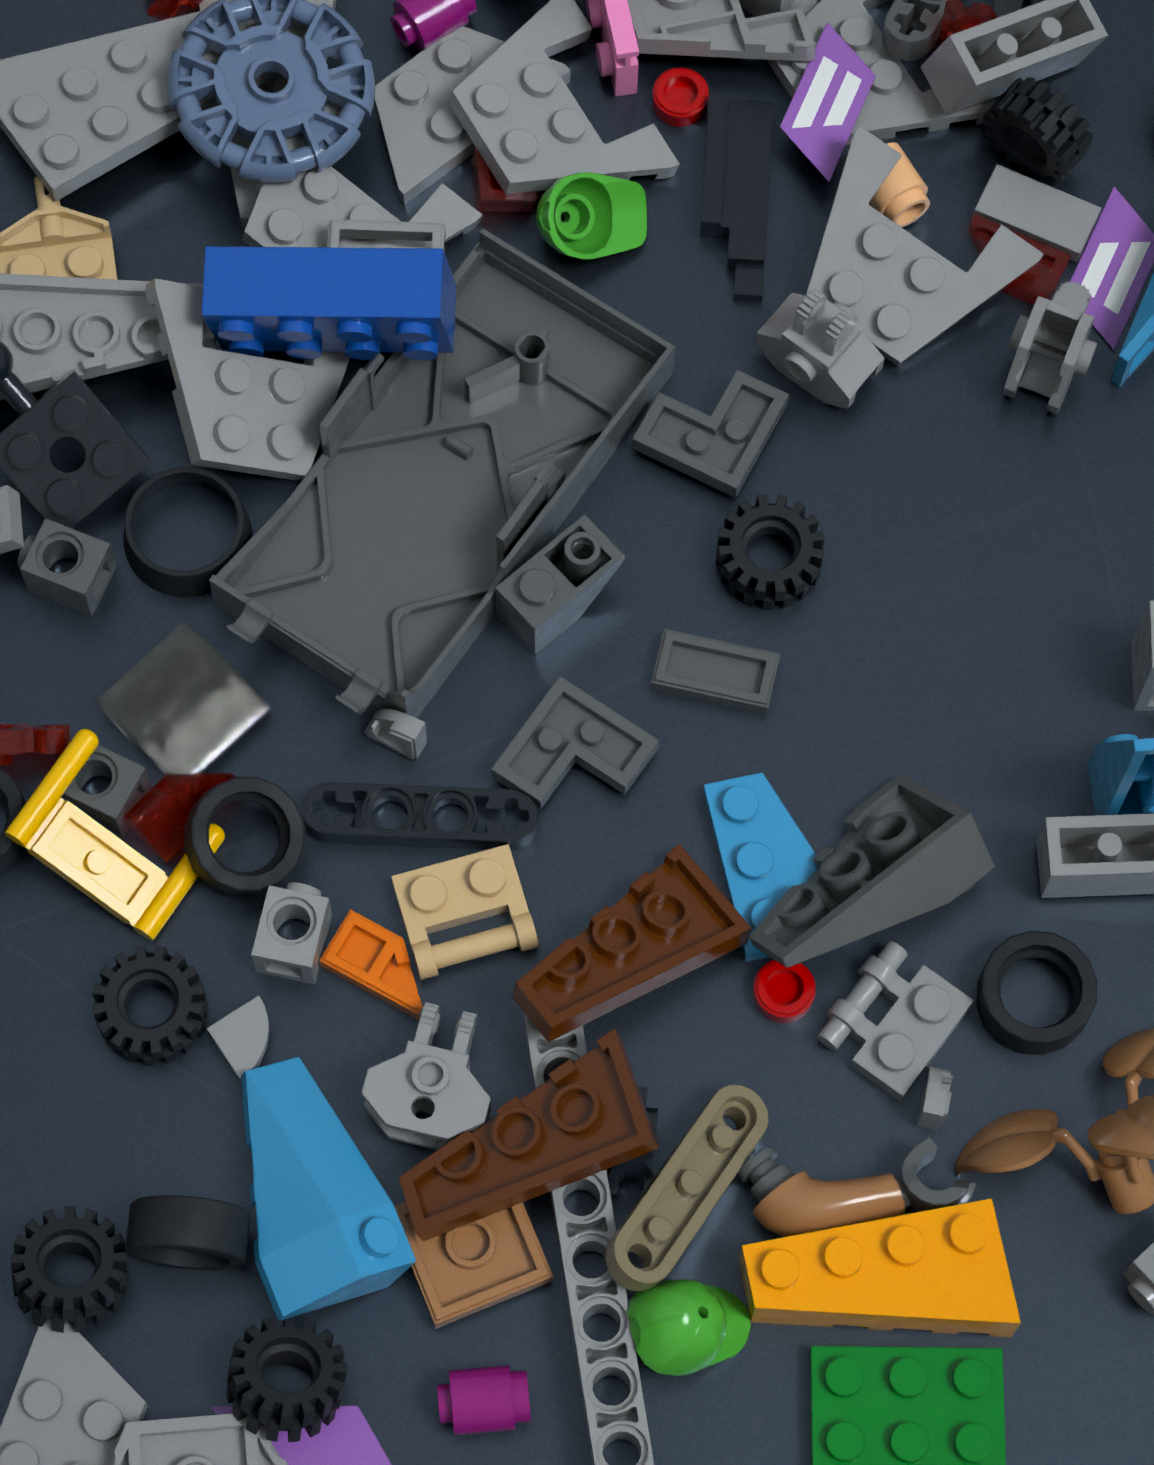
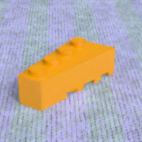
M992 1198L742 1245L738 1258L748 1312L753 1323L823 1327L846 1325L868 1327V1329L891 1331L894 1328L931 1330V1333L958 1334V1332L985 1333L995 1337H1012L1021 1324Z

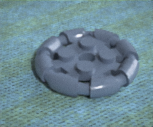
M218 0L201 11L182 32L184 42L180 50H174L171 54L167 71V95L170 108L177 110L181 122L178 125L180 132L191 147L206 161L217 168L225 164L239 170L240 178L268 183L288 182L297 180V173L316 168L319 173L331 167L353 148L361 136L358 128L362 120L369 119L371 116L375 98V76L372 63L363 57L360 50L363 46V41L356 30L343 16L325 3H322L319 7L305 0H233L230 2ZM253 19L255 24L258 25L241 32L238 27V23ZM293 21L309 27L304 39L286 32ZM213 50L222 54L218 59L217 65L202 59L204 52H211ZM325 58L340 59L342 66L328 70ZM274 71L285 77L287 85L279 92L268 93L261 90L256 85L255 80L264 72ZM214 94L217 106L202 111L199 102L204 97ZM327 100L341 106L342 110L338 117L325 112ZM237 129L244 139L252 141L249 149L231 142ZM302 133L307 146L289 151L285 139Z

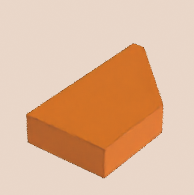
M350 909L320 958V967L419 1020L423 1007L404 938Z

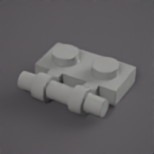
M889 940L877 956L870 955L860 967L858 973L861 978L845 999L837 998L826 1012L829 1020L818 1033L817 1039L833 1051H837L848 1035L863 1045L853 1058L850 1066L901 1102L969 1011L974 1000L925 965L921 967L912 981L908 983L896 972L908 956V953L899 944ZM879 993H882L893 1001L894 1005L879 1025L876 1026L865 1017L864 1013Z

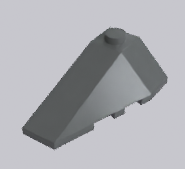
M900 773L852 811L844 821L848 832L834 848L823 846L813 859L817 869L805 884L790 887L749 938L754 947L786 968H789L952 902L959 895L969 891L978 880L995 868V865L970 811Z

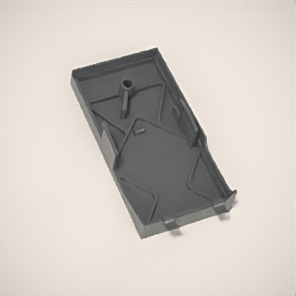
M483 228L479 232L480 241L453 274L456 283L454 353H438V357L433 360H413L404 357L403 352H393L375 377L374 373L384 361V356L380 353L374 354L363 369H359L320 423L323 447L321 457L287 501L216 576L212 575L209 579L214 605L237 620L232 625L228 624L227 630L249 644L255 642L261 635L345 690L341 695H337L335 699L358 715L363 713L368 706H371L375 710L391 709L406 713L415 718L420 716L496 613L495 587L545 547L673 374L674 345Z

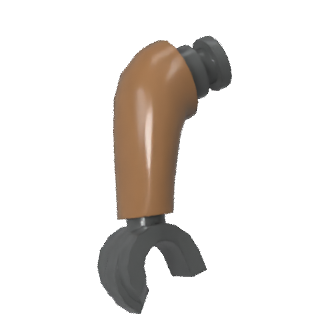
M930 1136L914 1147L906 1156L900 1176L896 1178L891 1173L862 1178L825 1181L811 1178L806 1171L794 1175L786 1164L778 1166L775 1163L778 1153L772 1146L754 1155L736 1174L743 1183L750 1180L754 1185L750 1193L759 1204L754 1208L752 1214L766 1230L782 1237L905 1215V1211L911 1214L969 1203L976 1186L975 1182L956 1180L953 1186L945 1190H933L921 1183L917 1177L918 1171L935 1159L938 1146Z

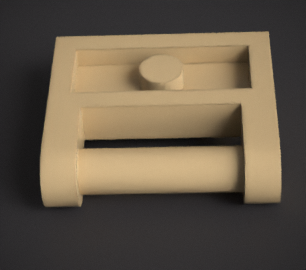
M509 844L391 876L420 980L438 976V969L508 949L519 947L520 951L524 952L539 947L535 926L528 910ZM506 912L509 913L511 924L432 946L427 934Z

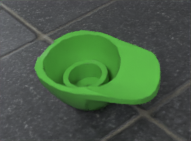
M592 172L574 173L556 180L541 196L537 206L535 217L542 238L558 253L577 259L601 258L637 248L646 240V195L643 187L634 181ZM562 213L564 214V217H565V218H564V221L561 220V214H562Z
M690 1279L660 1281L649 1290L636 1291L629 1301L627 1318H629L632 1338L636 1345L634 1349L644 1364L659 1374L672 1376L688 1375L722 1362L741 1351L749 1336L751 1320L746 1305L737 1296L720 1287L704 1285L699 1281Z

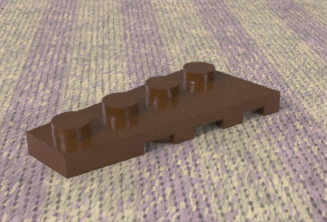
M678 844L666 854L662 865L651 874L646 871L630 885L628 894L611 908L606 905L590 919L589 927L575 939H566L515 983L512 998L547 1042H550L747 944L752 928L685 849Z
M615 1028L596 1040L598 1046L573 1063L569 1059L548 1074L550 1076L548 1081L522 1099L515 1096L496 1109L498 1115L472 1133L469 1131L463 1132L399 1176L415 1233L422 1241L429 1240L659 1149L622 1038Z

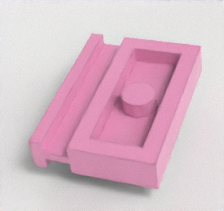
M585 0L588 22L592 28L600 29L602 42L596 43V56L601 77H611L615 97L637 93L639 65L637 56H639V48L628 1Z

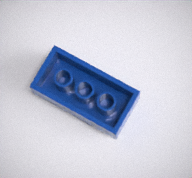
M205 246L202 317L222 350L262 357L264 351H286L288 356L299 359L319 358L322 355V351L345 352L344 354L347 357L359 360H370L374 354L380 352H403L404 357L413 360H433L438 357V353H454L456 283L443 248Z

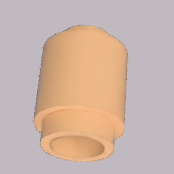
M892 142L887 143V145L902 154V156L869 204L900 227H905L919 219L928 210L930 200L926 196L928 191L927 185L900 145Z

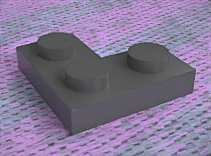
M739 370L735 372L711 416L658 392L632 438V449L736 498L788 404L789 394Z
M559 676L491 768V777L510 790L525 793L539 809L544 806L574 763L625 795L659 749V740Z

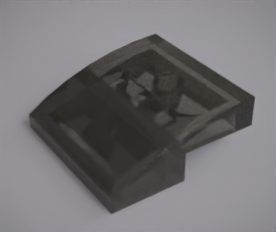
M185 621L177 626L94 701L134 746L139 745L178 789L183 788L270 709L269 705L245 679Z

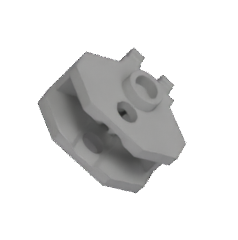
M1073 281L1061 283L1052 301L1038 296L1030 317L1020 315L1008 348L1016 350V354L1004 386L1003 395L1014 398L1019 386L1050 397L1047 411L1058 415L1074 373L1086 375L1097 347V343L1087 340L1095 317L1085 313L1091 299L1089 289H1086L1085 285L1082 286L1079 282L1074 283Z
M813 288L806 296L791 293L756 334L755 344L776 370L822 403L848 409L855 401L856 391L870 375L876 376L883 368L884 363L883 355L863 332L864 325L859 323L855 313L842 303H831L826 299V295L816 288Z
M425 1002L414 1042L408 1041L404 1053L368 1069L362 1096L365 1099L364 1108L388 1139L439 1150L463 1132L469 1131L472 1133L490 1121L491 1098L470 1072L469 1051L475 1031L477 1014L463 1011L461 1018L458 1019L454 1032L455 1041L452 1051L431 1046L433 1036L439 1026L440 1006ZM422 1111L428 1114H432L430 1117L426 1119H420L416 1117V1115Z

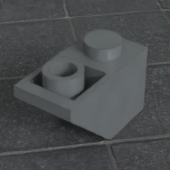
M584 514L495 587L496 615L536 655L580 619L625 560V555Z

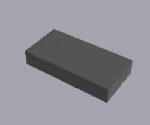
M664 629L651 681V690L767 715L780 653Z

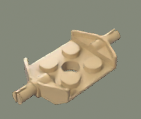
M34 178L33 182L38 208L0 232V273L117 279L109 221L61 206L60 200L55 201L50 193L46 195V188L39 178Z

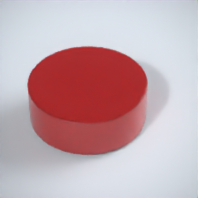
M673 68L665 71L657 78L653 86L652 106L660 120L671 126L686 127L695 124L705 115L708 108L709 88L707 82L699 73L688 68Z
M772 960L759 970L755 978L753 987L755 1005L760 1013L771 1021L778 1023L797 1021L807 1014L813 1004L816 991L815 980L810 970L802 963L786 968L776 960Z

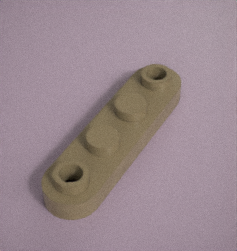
M728 1085L721 1088L706 1102L611 1238L606 1248L605 1260L609 1273L618 1284L629 1290L646 1291L656 1286L670 1273L767 1129V1108L760 1096L753 1090L741 1085ZM723 1116L732 1118L736 1123L737 1130H732L727 1126ZM628 1252L635 1253L641 1258L643 1269L636 1268L630 1262Z

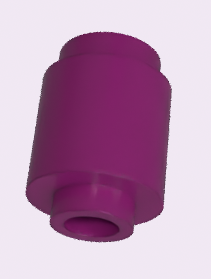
M396 0L393 3L395 15L390 17V23L403 45L408 47L413 44L418 50L423 51L458 28L467 25L468 17L477 12L475 0Z
M510 1365L449 1370L450 1383L437 1385L440 1424L453 1423L454 1436L515 1430V1423L531 1422L526 1370L510 1371Z

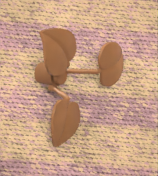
M1154 1028L1145 1029L1122 1038L1107 1051L1103 1058V1067L1108 1076L1126 1077L1125 1089L1128 1107L1126 1110L1120 1109L1115 1114L1103 1117L1089 1128L1087 1138L1091 1147L1098 1150L1100 1156L1098 1160L1094 1161L1067 1129L1056 1128L1059 1123L1056 1112L1046 1109H1028L999 1117L980 1129L968 1141L960 1153L955 1165L957 1175L959 1176L965 1171L1001 1173L1020 1170L1037 1163L1053 1150L1056 1143H1061L1085 1167L1090 1181L1102 1179L1115 1212L1131 1214L1154 1204V1173L1148 1159L1154 1160V1095L1139 1099L1138 1086L1143 1077L1154 1079Z

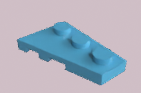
M763 773L703 785V796L729 901L751 926L750 935L790 887L805 884L817 869L813 861L816 853ZM750 938L747 944L741 946L745 962L769 957L754 947Z

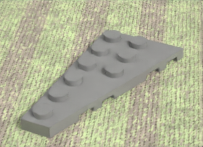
M305 0L319 7L322 3L328 5L325 0ZM201 11L0 60V127L55 201L60 200L179 131L180 116L177 110L170 108L168 101V65L172 52L180 50L184 42L182 32ZM253 19L238 23L240 32L250 27L258 26ZM293 21L286 32L304 39L309 27ZM212 50L211 52H204L202 59L217 65L218 59L222 54ZM274 71L264 72L256 78L255 83L258 86L279 73ZM214 94L204 97L199 102L202 111L217 106Z
M0 273V341L9 348L13 356L12 372L32 393L53 387L73 369L83 380L168 360V357L162 356L157 335L161 333V328L155 306L148 305L145 293L146 284L150 281ZM184 283L203 287V284ZM203 319L202 345L205 348L213 349L216 347V338ZM0 394V400L5 399V398Z

